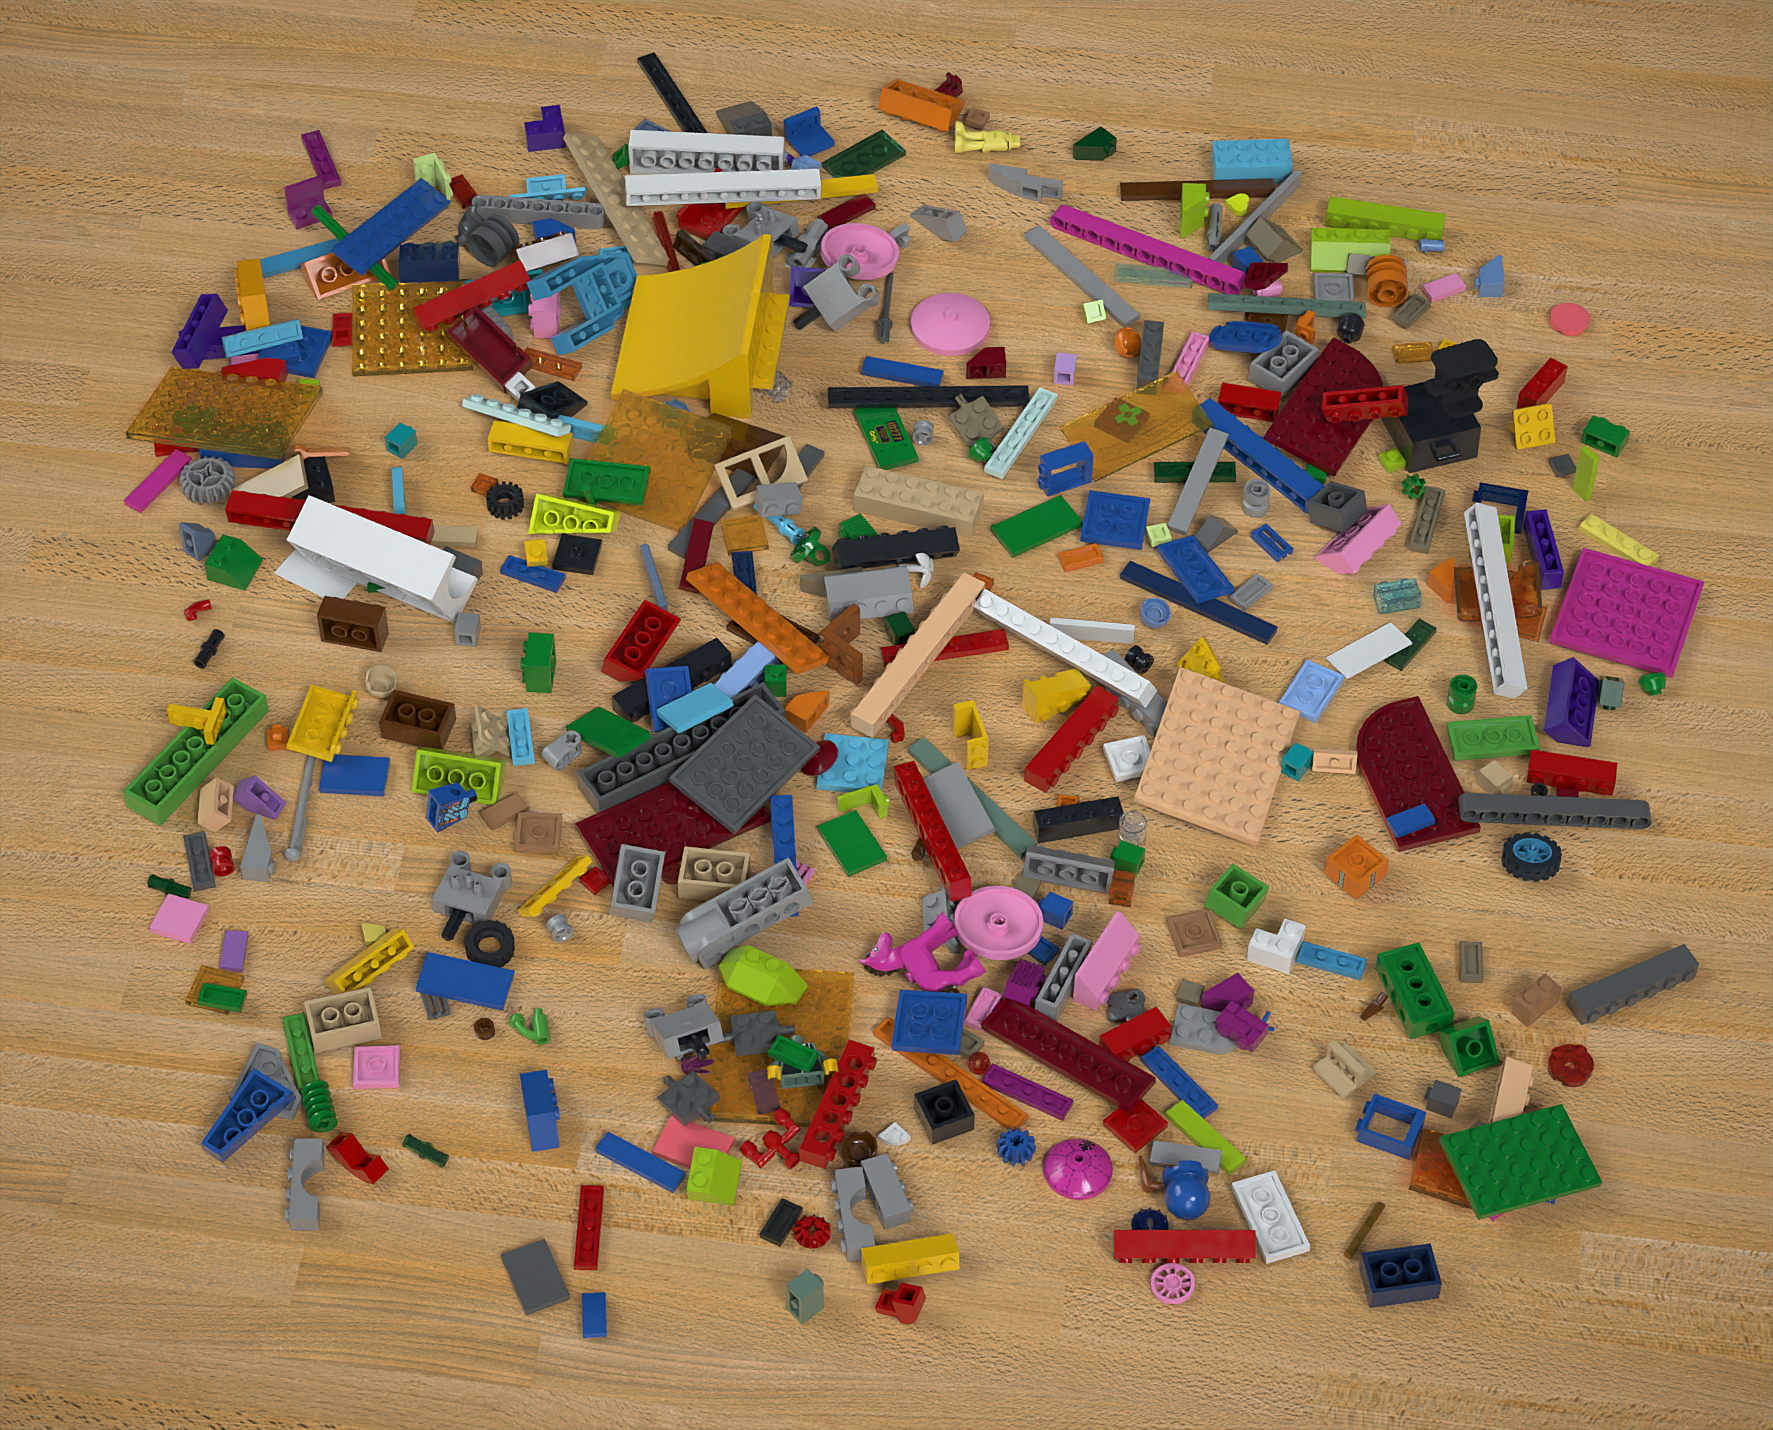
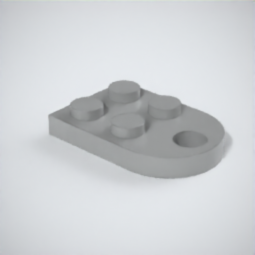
M1184 1004L1178 1005L1170 1045L1212 1054H1227L1238 1047L1234 1040L1222 1037L1215 1028L1216 1019L1221 1012Z

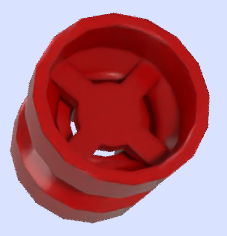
M226 846L213 848L209 853L210 861L213 863V874L218 877L232 874L234 872V864L231 860L230 848Z

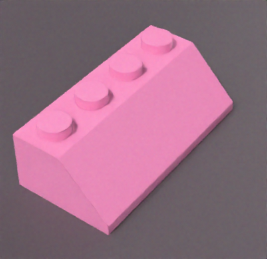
M1390 504L1369 507L1367 512L1345 532H1339L1315 556V559L1340 575L1354 574L1360 570L1363 562L1372 558V553L1385 544L1384 541L1397 532L1396 529L1402 523Z
M1117 911L1075 974L1073 1001L1095 1011H1098L1101 1004H1106L1110 996L1109 992L1112 988L1115 989L1118 986L1120 975L1122 972H1127L1131 958L1133 956L1136 957L1141 949L1139 944L1140 934L1121 912Z

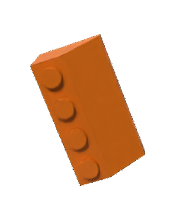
M896 78L882 87L878 109L883 110L885 114L898 115L903 120H914L919 125L932 126L937 131L946 132L955 126V122L964 107L965 100Z
M333 252L300 263L305 280L317 300L378 279L370 270L361 276ZM385 258L382 259L379 264L391 274Z

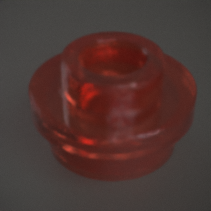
M975 1052L968 1059V1068L974 1074H984L990 1067V1060L983 1052ZM979 1059L980 1065L976 1067V1061Z

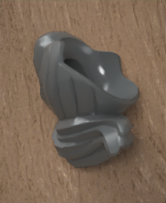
M477 204L469 206L467 213H464L459 222L458 235L454 238L460 247L464 245L468 247L467 237L485 221L477 213Z

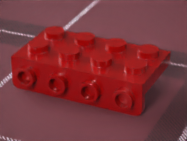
M716 168L714 172H722V170ZM724 203L685 204L677 212L678 228L707 240L714 231L723 234V228L731 224L745 207L726 209Z

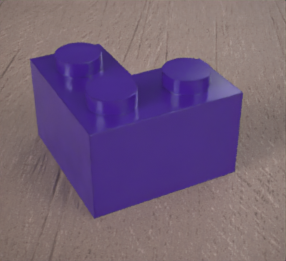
M560 105L541 107L542 120L524 122L528 152L566 148V142L563 139L565 129Z

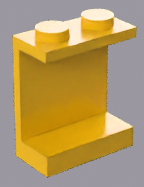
M974 700L953 704L952 731L954 736L972 734L973 739L967 740L966 769H978L987 766L989 739Z

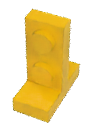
M218 697L215 698L211 710L169 704L167 708L169 724L203 729L205 742L210 745L215 744L227 713L224 698Z

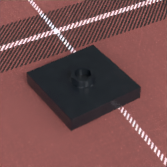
M562 534L552 564L553 570L593 575L602 548V539Z

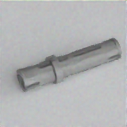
M1214 203L1210 206L1209 229L1206 233L1208 238L1207 250L1212 253L1219 247L1222 237L1220 229L1223 208L1219 203Z

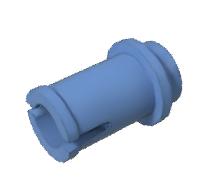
M1423 238V240L1419 241V251H1423V253L1427 251L1444 252V240H1427V238Z

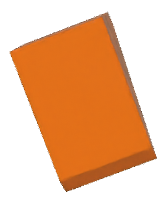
M1449 558L1428 572L1426 585L1446 603L1451 602L1455 558Z

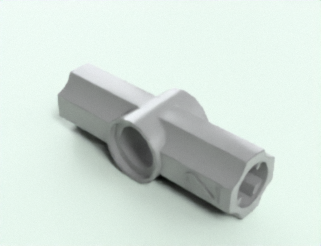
M817 219L812 221L805 234H800L798 240L807 243L808 247L805 253L794 250L789 259L791 266L806 267L812 255L816 256L818 254L821 241L828 231V225L823 220Z

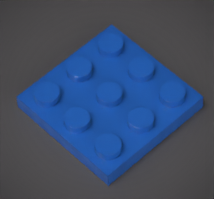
M1089 490L1080 542L1142 550L1151 498Z
M900 990L891 1044L892 1051L960 1055L967 994Z

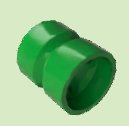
M1460 674L1451 679L1447 706L1452 712L1467 714L1473 710L1478 688L1474 678L1466 674Z

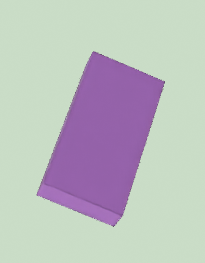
M225 931L220 972H243L249 937L248 931Z

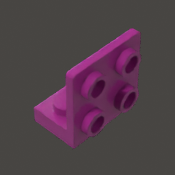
M320 176L284 187L288 216L296 230L320 222L312 214V209L317 205H321L332 216V212L324 198L322 178Z

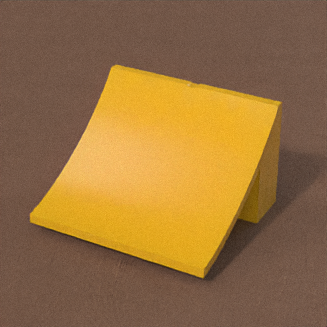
M763 234L743 248L702 265L674 272L636 277L611 390V400L634 399L659 394L710 399L711 415L717 413L727 417L751 419L753 388L773 390L790 302L789 294L773 293L772 235Z

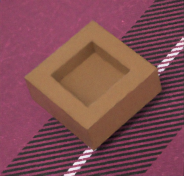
M972 107L965 119V125L983 130L990 119V112Z

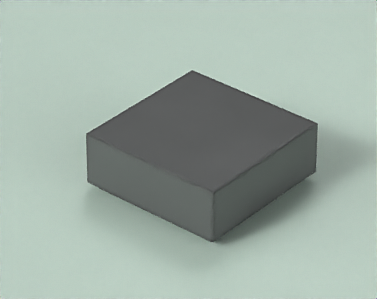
M1569 454L1550 458L1549 464L1557 477L1576 473V466Z

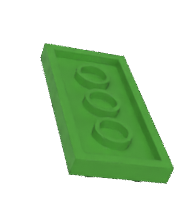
M1532 715L1447 722L1446 728L1454 761L1530 755L1531 749L1540 751Z

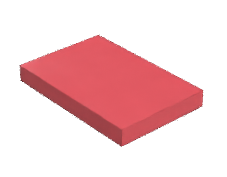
M671 1115L652 1153L654 1156L690 1169L694 1147L715 1149L729 1154L735 1138L693 1122L684 1126Z

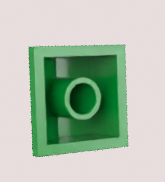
M222 534L205 562L207 580L246 591L262 564L263 558L243 540Z
M1476 1016L1438 1030L1443 1052L1458 1077L1500 1063L1488 1019Z

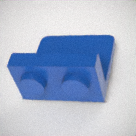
M817 106L784 119V137L800 156L807 155L810 157L835 146V141L821 126V115Z

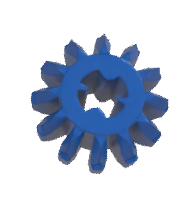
M1009 1127L1007 1133L1002 1132L1000 1139L997 1141L998 1156L1003 1158L1005 1164L1011 1161L1013 1167L1016 1163L1024 1166L1025 1160L1031 1162L1033 1154L1036 1152L1034 1136H1029L1028 1130L1021 1132L1020 1127L1016 1131Z

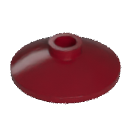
M830 740L815 742L820 746V751L800 770L807 776H817L829 770L838 757V748L834 742Z

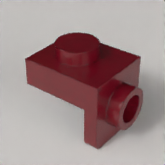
M948 72L946 74L947 80L934 90L957 98L963 93L962 81L957 75L953 76Z

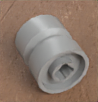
M1252 479L1245 484L1242 510L1247 516L1260 518L1268 512L1271 489L1267 482L1260 479Z

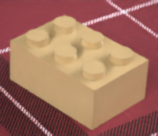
M684 847L678 878L679 898L709 901L748 880L751 870L750 853Z
M371 987L304 1001L315 1053L382 1039Z

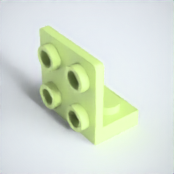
M435 153L413 159L415 181L417 182L422 178L432 187L437 186L440 193L447 200L451 201L450 197H453L452 189L449 186L451 177L449 172H445L442 159H438Z

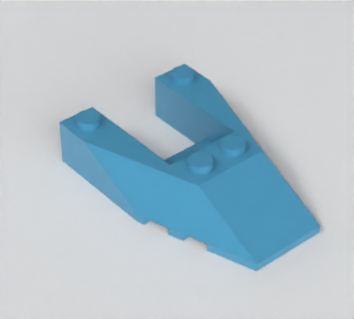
M628 253L580 256L527 282L534 301L550 297L572 285L584 312L585 318L550 337L558 356L574 352L615 327V322L624 315L625 309L631 304L637 277Z

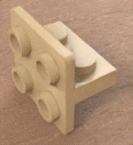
M479 705L474 708L476 721L470 724L475 755L488 757L495 751H498L507 757L510 756L511 743L506 721L492 714L489 710H485Z
M1335 1039L1328 1044L1326 1057L1313 1066V1070L1342 1098H1345L1376 1075V1071L1347 1043L1340 1045Z

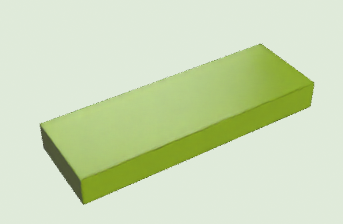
M1586 445L1580 448L1572 488L1585 502L1592 497L1599 457Z

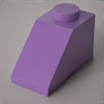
M256 775L241 780L233 793V799L246 811L260 814L270 819H277L286 804L281 797Z

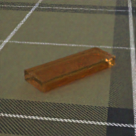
M529 347L524 351L532 359L533 367L531 369L575 381L582 369V363Z

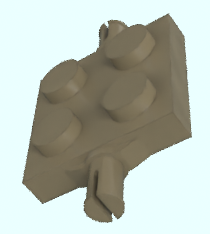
M962 394L959 397L956 396L955 400L960 405V409L948 417L968 449L981 437H988L994 449L992 453L996 451L998 447L992 439L995 435L1004 431V426L985 398L982 396L973 402L967 403Z

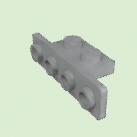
M942 882V890L923 897L924 931L932 927L942 911L954 925L958 900L950 901ZM957 936L944 943L954 954L959 953L960 941Z

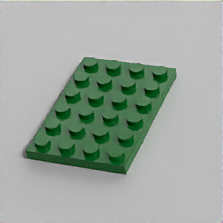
M1563 1104L1443 1135L1439 1139L1440 1145L1478 1220L1597 1188L1602 1184V1180Z

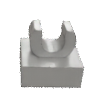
M906 222L892 230L889 234L902 249L909 245L908 242L911 241V238L907 235L910 227Z

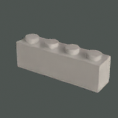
M1071 933L1036 999L1035 1010L1055 1021L1058 1020L1074 990L1075 974L1092 950L1091 940Z

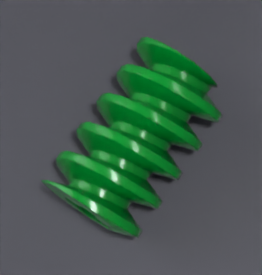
M324 1080L310 1082L301 1091L308 1126L312 1131L318 1133L329 1132L338 1124L334 1105L332 1104L333 1100L330 1096L329 1084Z

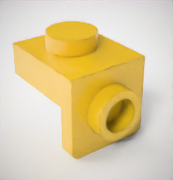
M545 539L524 541L527 567L548 565Z

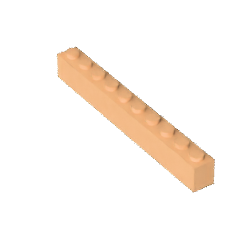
M963 573L959 579H955L950 591L943 594L938 606L932 608L926 621L923 620L920 623L918 631L912 634L906 646L897 652L895 660L892 663H888L883 675L876 678L869 692L866 691L859 705L853 707L850 712L852 728L872 738L876 735L975 609L973 605L985 589V582L966 573Z

